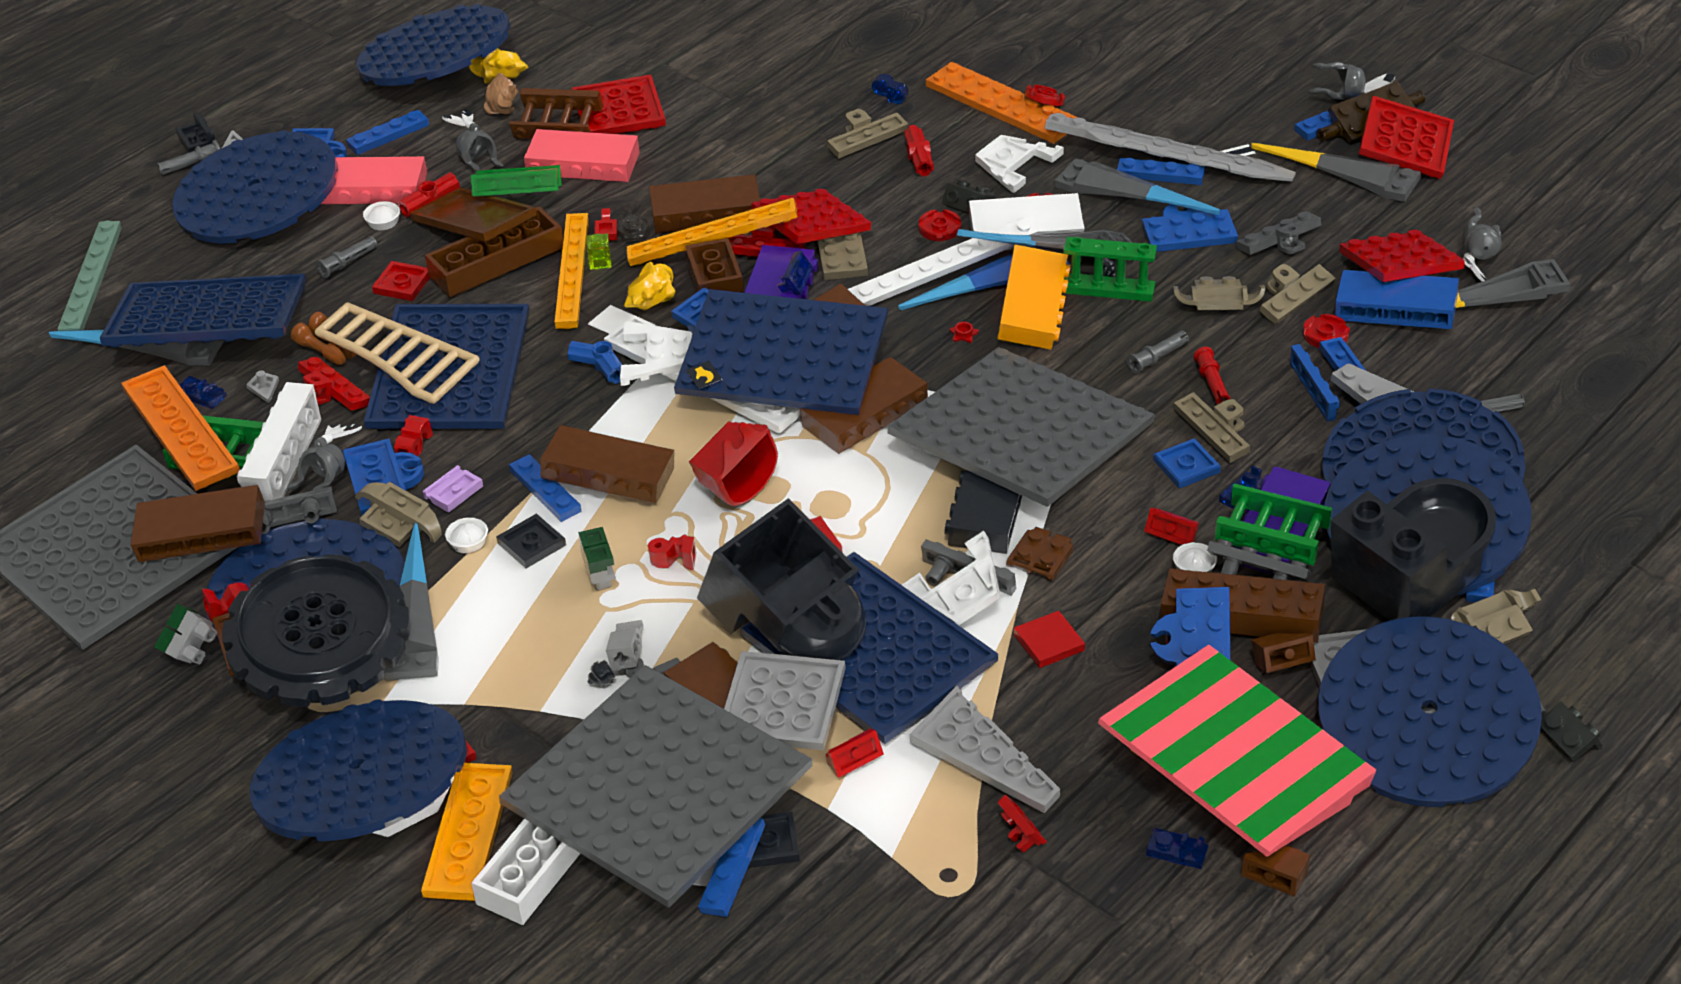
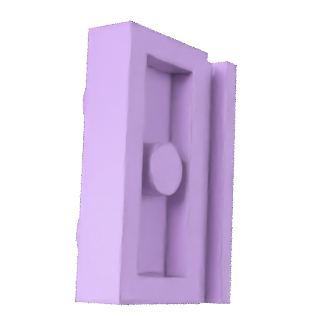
M457 465L423 490V495L426 500L429 498L433 504L449 513L482 488L483 482L481 478L467 470H461L460 466Z

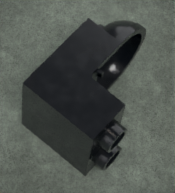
M1434 478L1415 483L1402 491L1388 504L1367 490L1330 520L1332 578L1390 621L1406 617H1431L1481 575L1482 552L1493 539L1496 528L1494 507L1488 497L1478 488L1469 483L1450 478Z
M789 498L714 551L697 599L731 634L750 620L782 654L788 656L843 661L856 650L862 640L866 627V616L862 602L852 587L859 569Z

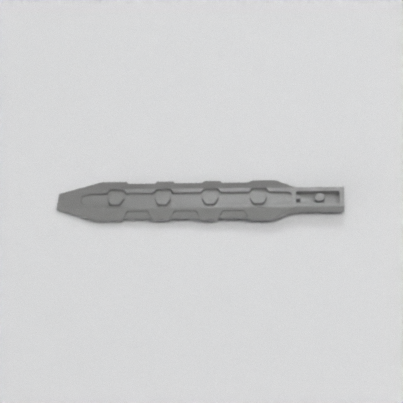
M1061 113L1051 114L1045 124V129L1080 136L1117 147L1140 150L1156 156L1175 158L1200 166L1219 168L1253 178L1293 181L1296 175L1294 171L1261 159L1229 154L1208 147L1176 142L1172 139L1145 135L1115 126L1086 122L1083 118L1073 119Z

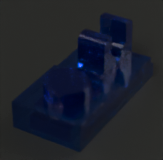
M801 250L793 254L785 274L780 278L782 283H779L777 286L782 293L792 290L795 295L801 294L813 266Z
M189 376L180 384V387L192 402L210 409L216 407L227 396L224 389L218 387L214 382L212 384L207 383L206 379L200 380Z
M1252 465L1250 472L1246 471L1239 479L1219 495V502L1234 509L1235 506L1231 505L1234 484L1261 490L1263 479H1261L1262 470Z
M1154 828L1147 846L1146 856L1202 869L1209 845L1206 844L1205 839L1199 836V839L1188 837V833L1181 835Z

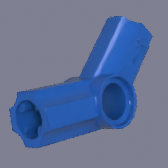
M571 341L567 353L568 360L593 364L596 370L603 373L608 382H613L614 384L621 382L622 364L613 353V347L610 342L599 341L593 345Z

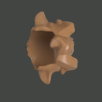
M498 73L496 78H493L492 82L487 86L484 111L488 115L500 113L508 115L514 110V107L511 106L518 90L515 89L516 85H513V82L502 73Z

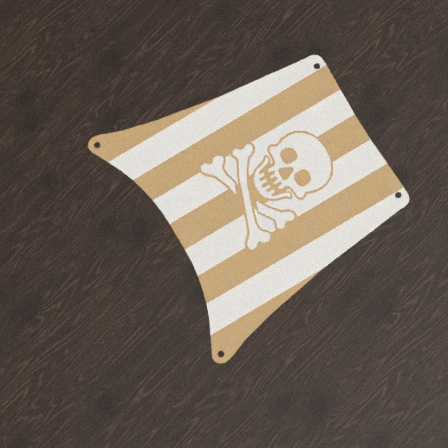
M660 373L650 375L649 379L644 381L638 378L589 431L675 450L674 469L657 503L558 482L581 504L582 512L560 522L530 493L487 534L485 544L481 549L467 553L428 590L439 658L438 676L388 681L384 677L367 691H357L351 694L347 700L329 705L310 703L308 708L317 712H332L342 710L348 705H361L377 699L383 701L408 700L428 704L514 708L584 720L630 679L625 674V669L613 670L615 678L607 686L589 684L587 682L591 666L596 661L600 663L605 660L609 664L606 648L610 633L616 631V624L642 620V647L639 658L643 660L644 665L652 669L674 658L683 661L711 642H714L720 648L726 649L737 662L739 661L741 651L764 653L742 636L741 628L750 623V620L731 634L697 599L714 551L788 498L809 519L818 516L823 518L841 543L842 552L845 556L856 552L901 585L918 573L926 581L925 576L933 566L923 561L921 545L926 539L932 542H939L945 547L956 551H963L973 557L968 548L948 545V535L944 534L946 520H951L949 517L951 504L956 503L954 501L956 487H961L959 485L960 473L966 469L887 434L888 425L838 454L803 428L800 416L780 434L769 429L778 451L775 471L764 489L750 502L739 506H732L718 498L716 494L698 482L689 461L728 421L733 423L744 422L746 424L759 423L710 398L675 394L674 386L676 381ZM928 391V397L932 395L934 392ZM1024 496L1022 497L1008 553L991 552L995 566L1007 568L1015 573L1017 589L1012 596L999 591L1000 599L959 625L998 653V661L960 688L962 695L968 701L972 700L977 705V710L984 717H989L991 720L1018 604L1029 574L1026 572V569L1014 565L1012 567L1006 566V561L1028 529L1032 530L1035 527L1044 528L1051 506L1050 504L1046 507ZM537 513L565 537L566 546L532 566L525 568L497 543L496 536ZM603 527L614 559L612 568L616 579L611 580L610 588L597 590L595 584L591 585L581 554L578 532ZM684 534L694 537L697 552L694 570L683 566L682 557H678L669 568H657L650 563L647 545L651 540L664 538L669 541L672 536L681 537ZM947 571L940 583L953 576L954 573ZM926 581V583L929 585V587H930L931 589H933L934 587H936V586L930 585V584ZM835 707L824 750L792 747L812 758V767L790 789L823 806L858 829L935 894L953 897L968 891L974 885L977 876V811L982 780L910 742V733L935 708L886 744L880 741L884 755L838 778L833 767L828 764L825 755L828 753V750L866 730ZM952 868L956 870L958 877L953 882H944L939 877L940 872L943 869Z

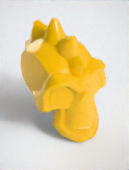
M498 48L484 58L478 56L472 59V64L469 65L471 72L479 77H483L486 84H490L498 73H502L508 79L517 78L521 72L528 68V65L520 60L517 53L501 51Z
M648 262L643 267L639 276L628 286V296L624 306L646 310L660 302L673 299L675 289L672 287V269L665 264L654 265L652 262Z

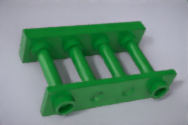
M560 165L477 170L476 174H471L472 195L488 196L558 191L559 186H562Z
M1067 237L1064 254L1072 255L1071 273H1069L1068 278L1064 279L1068 280L1065 294L1152 302L1155 281L1148 280V262L1155 261L1157 245ZM1081 256L1094 257V275L1080 274ZM1103 258L1117 259L1116 277L1103 276ZM1126 260L1139 261V279L1125 278Z
M203 416L220 441L228 442L226 449L238 463L239 469L242 470L247 454L254 447V441L259 437L264 422ZM239 443L251 444L245 456L233 455ZM164 448L163 453L165 456L167 467L170 469H179V467L176 465L174 460L171 458L169 453Z
M1234 484L1231 505L1235 507L1230 518L1218 517L1215 541L1222 539L1233 543L1234 546H1246L1257 550V552L1270 553L1285 559L1314 566L1317 559L1319 542L1314 540L1319 527L1330 528L1332 507ZM1245 509L1259 512L1254 524L1240 521ZM1269 515L1284 518L1279 531L1264 527ZM1294 521L1309 524L1304 537L1289 533Z

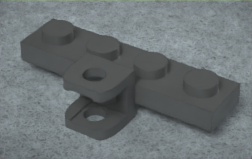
M1301 212L1296 217L1280 221L1279 224L1264 227L1262 231L1245 235V238L1236 241L1237 249L1251 255L1277 244L1278 250L1284 253H1296L1305 249V243L1298 239V235L1321 226V217L1313 215L1311 212Z

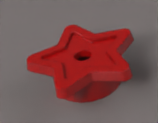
M959 322L955 325V328H950V332L954 335L953 342L963 340L972 343V337L979 333V330L973 329L972 324L968 322Z

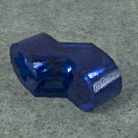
M879 74L872 83V90L877 95L887 97L890 103H902L909 93L907 86L904 83L894 81L891 75Z

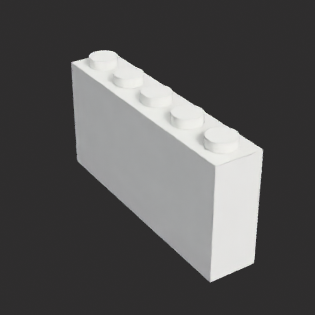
M1078 193L969 201L971 231L987 233L1029 215L1038 228L1039 235L1084 232Z

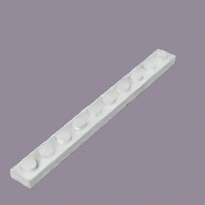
M1028 215L987 233L1039 235V230ZM972 238L848 290L866 306H870L1012 248L1015 245Z

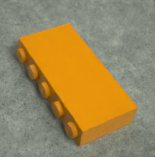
M1020 245L1014 246L997 339L1052 349L1053 341H1058L1061 329L1056 326L1061 325L1063 312L1059 311V309H1063L1066 296H1063L1062 293H1066L1068 280H1064V277L1068 278L1071 266L1067 264L1068 255Z

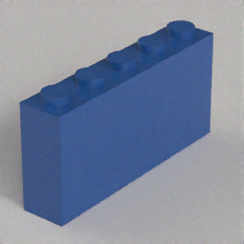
M1343 270L1336 298L1335 315L1344 321L1452 329L1458 299L1459 278L1418 276L1382 282L1369 272Z

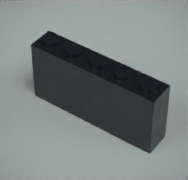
M968 470L961 471L959 479L961 487H956L954 496L956 503L951 504L949 513L951 520H946L944 534L948 535V545L967 548L965 543L984 531L989 539L991 552L1007 554L1023 496Z

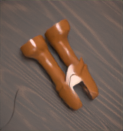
M315 312L310 317L308 326L304 323H298L294 326L291 332L292 341L321 352L323 358L327 361H331L336 365H343L346 362L345 356L352 359L357 355L315 335V329L328 319L322 312Z

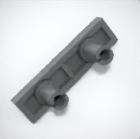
M327 487L265 501L262 534L268 533L270 527L304 519L307 523H315L319 516L337 512L332 488Z
M926 539L921 545L923 561L933 565L925 576L926 581L932 586L939 585L947 571L956 574L975 561L974 557L967 555L963 551L950 549L939 542H932ZM994 565L999 591L1012 596L1017 589L1015 573L1007 568H1000Z
M1218 539L1217 543L1209 542L1207 551L1211 555L1225 560L1221 574L1236 575L1239 565L1246 564L1272 572L1274 574L1273 579L1289 580L1294 578L1304 582H1309L1312 573L1309 569H1306L1307 565L1302 562L1292 560L1291 564L1281 561L1282 557L1270 553H1267L1266 557L1257 554V550L1242 546V550L1233 548V543Z

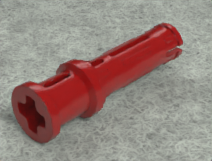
M1210 347L1199 348L1193 354L1195 363L1199 364V372L1201 376L1206 378L1216 404L1224 402L1223 398L1230 400L1231 398L1219 374L1220 366L1214 360L1213 350Z

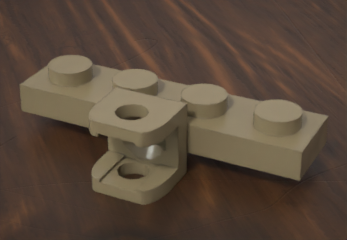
M856 109L846 113V120L850 124L846 126V133L827 140V147L839 159L903 133L908 129V123L897 112L871 123V117L865 111Z
M1281 264L1273 270V279L1268 281L1266 285L1267 289L1274 296L1262 304L1259 311L1277 325L1331 286L1336 278L1320 264L1300 278V274L1286 264ZM1280 272H1285L1288 276H1282Z
M1194 392L1174 402V409L1230 463L1250 453V445L1237 434L1244 428V421L1239 418L1243 415L1244 409L1234 399L1226 400L1214 406V411ZM1228 408H1234V409H1235L1234 411H1231V412H1230V411H1227Z

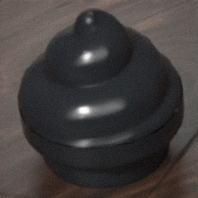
M1109 258L1103 259V276L1116 277V263L1114 260Z
M605 660L600 663L596 661L591 666L587 682L589 684L607 686L615 678V675Z

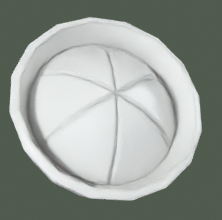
M377 202L364 210L363 218L370 228L374 230H387L397 224L400 208L392 202Z
M462 518L448 526L445 537L455 551L472 553L481 549L485 544L488 528L482 520Z
M1192 542L1178 547L1173 553V561L1177 569L1212 572L1217 563V556L1211 555L1207 551V545Z

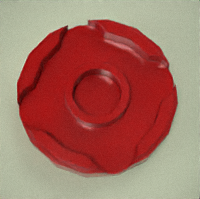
M1037 84L1033 88H1031V85H1027L1024 92L1026 97L1052 106H1062L1066 98L1063 93L1058 95L1054 88Z
M937 210L928 211L919 218L918 224L919 233L931 241L953 239L957 236L958 229L962 228L960 217L955 212L943 210V212H937Z
M1321 314V317L1317 318L1312 316L1305 321L1303 326L1304 339L1310 345L1317 348L1320 347L1321 341L1342 337L1347 342L1349 338V327L1346 326V322L1336 315Z

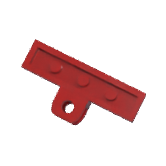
M772 225L751 231L752 235L739 234L728 238L734 254L759 256L763 245L805 249V243L796 244L791 239L776 238L774 234L775 228Z
M311 357L308 360L298 362V371L305 375L303 382L313 384L318 405L330 402L332 396L351 411L368 406L370 396L320 358Z

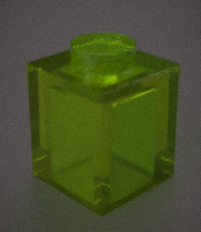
M608 233L586 235L590 270L611 268Z

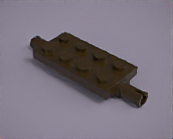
M1398 81L1330 106L1328 113L1332 117V123L1317 129V137L1323 136L1319 138L1321 142L1335 136L1345 137L1349 144L1361 140L1373 95L1413 108L1418 104H1423L1426 97L1424 94L1419 96L1423 93L1421 90L1407 95Z

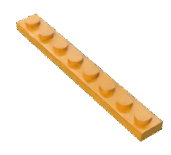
M790 198L627 246V260L630 266L643 264L653 259L664 258L677 252H684L686 245L729 238L739 234H746L756 229L766 228L780 222L790 221L798 217L795 200Z
M588 213L566 214L555 314L556 329L578 328L589 223Z

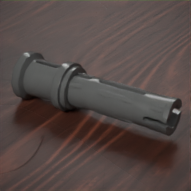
M216 140L203 147L196 146L192 152L157 163L159 171L163 176L184 167L200 163L211 154L220 150V147Z
M368 236L341 252L334 251L326 259L317 260L315 263L316 269L323 278H327L330 276V273L344 269L350 261L376 249L377 242L374 237Z
M1180 330L1178 333L1154 346H1145L1141 349V352L1128 355L1126 362L1129 369L1133 373L1139 374L1148 365H1155L1159 358L1189 342L1188 335L1180 339L1181 336L1186 334L1185 331Z

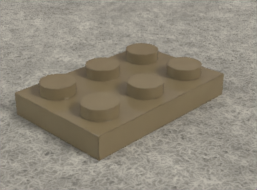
M860 232L817 240L824 280L868 276Z

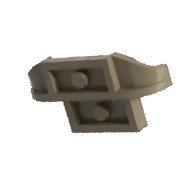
M1226 276L1219 280H1213L1212 277H1200V280H1194V286H1191V295L1182 294L1178 286H1173L1177 299L1187 305H1196L1197 310H1243V305L1254 304L1262 299L1266 289L1264 285H1260L1256 293L1248 294L1247 287L1241 285L1240 279L1232 276Z
M380 482L370 483L356 493V499L360 500L364 497L371 501V507L359 519L360 525L388 538L394 545L402 546L412 535L415 523L418 524L419 533L423 530L429 536L430 541L434 543L442 536L438 519L430 509L429 504L391 482L387 484Z
M1535 589L1528 592L1503 590L1486 599L1462 608L1459 607L1449 619L1476 627L1490 634L1503 644H1507L1525 637L1533 631L1523 612L1536 605L1541 598Z

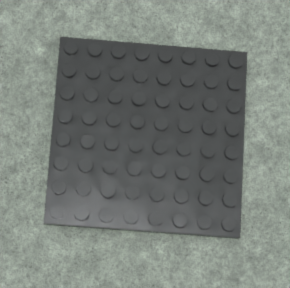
M998 347L889 424L887 434L1048 507L1154 422L1155 414L1142 407L1130 404L1123 399L1109 395L1102 390L1088 386L1084 382L1074 380L1065 374L1055 372L1044 365H1039L1027 360L1025 357Z
M134 445L0 530V576L77 646L84 650L237 547L138 562L130 545L137 503L197 493L138 445Z
M644 665L499 795V801L501 805L669 908L812 767V758Z

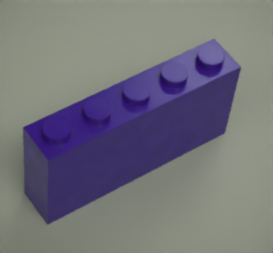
M763 245L744 293L807 299L808 287L813 284V273L818 270V259H815L814 250Z
M1274 466L1270 475H1265L1261 490L1325 506L1331 482ZM1246 509L1245 519L1242 522L1254 524L1259 512ZM1269 515L1264 527L1279 531L1284 518ZM1294 521L1289 533L1304 537L1309 524ZM1232 545L1233 548L1242 550V547ZM1257 552V554L1266 557L1267 555L1265 553ZM1281 559L1282 562L1291 564L1292 560ZM1242 564V565H1241V566L1248 567V568H1251V569H1254V570H1257V571H1261V572H1264V573H1267V574L1274 575V574H1272V572H1270V571H1266V570H1263V569H1259V568H1256V567H1252V566H1249V565H1246V564Z

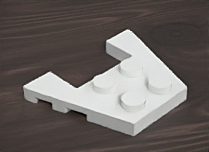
M1000 135L975 154V161L1007 189L1015 193L1026 184V177L1014 172L1017 168L1033 156L1053 163L1063 155L1064 147L1056 145L1055 148L1046 147V143L1038 142L1034 145L1026 143V139Z
M624 321V341L647 340L645 364L621 365V386L629 385L630 380L638 378L641 381L648 380L650 375L661 372L663 376L679 372L692 338V332Z
M984 531L965 543L975 558L974 562L933 589L929 587L920 573L903 583L902 586L957 625L962 624L1000 599L990 543Z

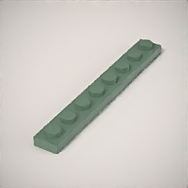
M107 220L98 223L58 326V331L84 330L122 229L120 221Z

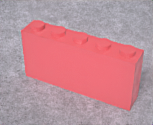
M537 129L524 157L525 167L560 165L561 178L628 182L639 155L638 136Z
M335 157L338 164V171L335 175L336 182L331 192L321 204H374L383 201L398 204L401 199L416 192L421 182L426 181L427 169L425 158Z

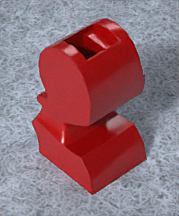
M409 415L405 419V426L401 428V435L396 438L394 445L395 453L407 452L419 456L423 450V438L428 439L433 436L429 419Z
M684 534L681 537L672 536L669 541L664 538H655L648 543L650 563L653 566L669 568L678 557H682L683 566L694 570L697 554L694 537Z
M244 583L230 584L219 600L214 591L202 589L203 606L210 621L213 622L212 618L229 613L228 609L239 592L248 591L249 587Z

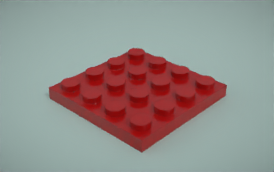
M651 75L572 87V90L600 92L603 109L602 111H591L587 123L591 133L619 134L666 126L665 116ZM577 110L579 119L581 118L583 110Z
M1373 95L1358 154L1386 163L1398 164L1399 167L1421 171L1422 174L1442 179L1454 120Z
M816 189L814 192L808 193L798 192L797 195L791 196L781 195L779 198L774 199L764 198L751 203V210L794 198L798 217L790 221L773 224L772 226L796 244L871 230V221L841 202L839 198L828 193L825 189Z
M1409 230L1408 233L1404 234L1390 233L1385 237L1370 236L1366 240L1351 239L1347 243L1339 245V252L1382 282L1464 269L1465 266L1464 259L1446 249L1444 245L1438 244L1432 238L1427 237L1420 230Z

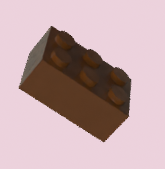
M728 238L685 246L687 268L696 293L702 288L744 293L743 277Z

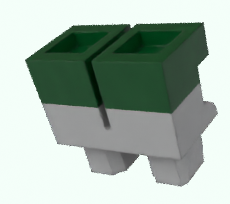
M603 527L578 532L581 554L591 585L595 584L597 590L610 588L611 580L616 579L612 568L614 559Z
M177 604L166 623L174 629L164 627L154 647L178 660L190 664L192 662L201 664L205 657V652L199 648L203 641L209 643L213 641L217 631L212 627L213 622L203 618L195 610Z

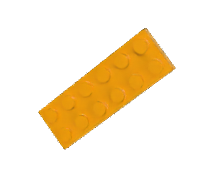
M464 763L462 770L455 773L421 889L423 898L475 901L472 881L489 862L504 807L500 804L499 795L510 785L513 774L511 765Z

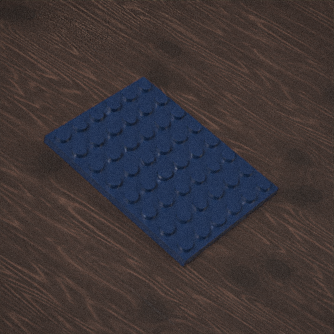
M288 274L130 283L100 336L101 346L119 347L126 344L142 346L145 343L164 345L168 342L186 344L190 341L207 343L220 339L224 341H233L239 338L255 340L259 337L280 338L285 335L306 284V275Z
M709 289L674 386L675 394L859 415L887 320L888 308ZM709 360L722 380L699 389L686 370Z
M396 304L392 321L475 354L480 358V361L435 404L412 396L395 379L378 367L363 421L365 429H401L405 426V419L409 415L428 418L431 429L505 428L530 312L529 304ZM405 335L400 336L382 353L381 358L387 361L411 338ZM420 342L394 368L401 373L429 345ZM438 350L408 380L415 385L448 353ZM457 357L423 390L433 393L466 361Z
M852 552L846 557L859 569L852 587L862 602L866 616V627L862 640L856 650L843 660L845 661L846 669L836 708L865 730L870 728L876 730L879 740L886 744L939 705L956 686L962 688L998 661V653L856 552ZM752 622L741 628L742 636L764 653L784 655Z

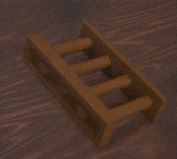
M521 88L520 97L525 109L521 121H510L509 126L513 137L520 139H533L537 129L591 133L587 124L591 111H602L603 109L600 92L592 90ZM533 109H544L540 122H529ZM553 109L563 110L559 123H549ZM572 110H583L579 124L568 123Z

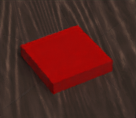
M391 261L372 286L373 294L413 301L430 279L427 267Z
M1060 611L1014 627V636L1039 668L1085 651L1084 641Z

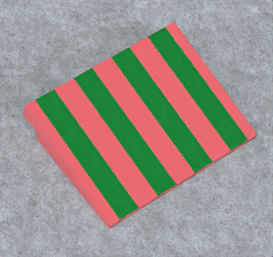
M1207 645L1106 713L1098 722V724L1266 857L1350 805L1355 795L1370 786L1376 773L1375 768L1210 645Z

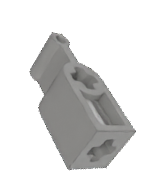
M642 620L616 624V631L610 633L606 653L612 671L637 667L642 647Z

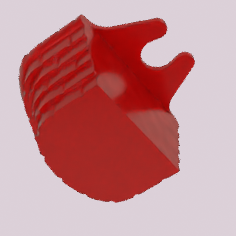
M728 421L689 461V464L701 485L708 488L727 504L739 506L750 502L769 482L777 465L778 451L766 424L733 423Z

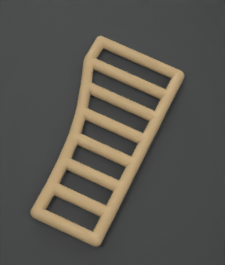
M345 303L315 329L316 336L367 359L389 374L412 396L431 404L439 401L480 361V358L475 354L351 303ZM348 312L356 315L337 334L328 331ZM366 320L375 323L355 342L345 339ZM384 327L393 330L371 351L363 348ZM405 335L411 338L387 361L379 357L400 336ZM420 342L429 345L401 373L394 368ZM438 350L448 353L415 385L408 380ZM457 357L466 361L433 393L423 390Z

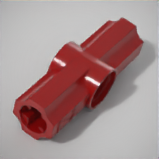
M911 125L904 131L908 159L913 162L916 173H919L921 177L929 176L934 171L929 140H925L921 128Z
M450 172L434 182H421L416 192L398 202V207L402 214L408 218L411 216L410 212L460 188L459 181Z

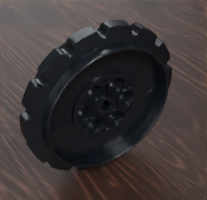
M325 554L324 556L317 557L304 556L286 561L277 568H270L258 575L250 582L251 588L248 591H240L228 609L230 619L224 621L222 630V641L224 649L227 651L226 658L228 664L238 680L245 679L248 690L266 700H270L275 696L279 697L280 703L283 705L308 707L310 703L329 705L347 700L351 694L357 691L365 692L385 677L384 668H394L406 649L404 638L410 635V616L403 592L393 579H385L382 569L367 561L353 562L350 556Z

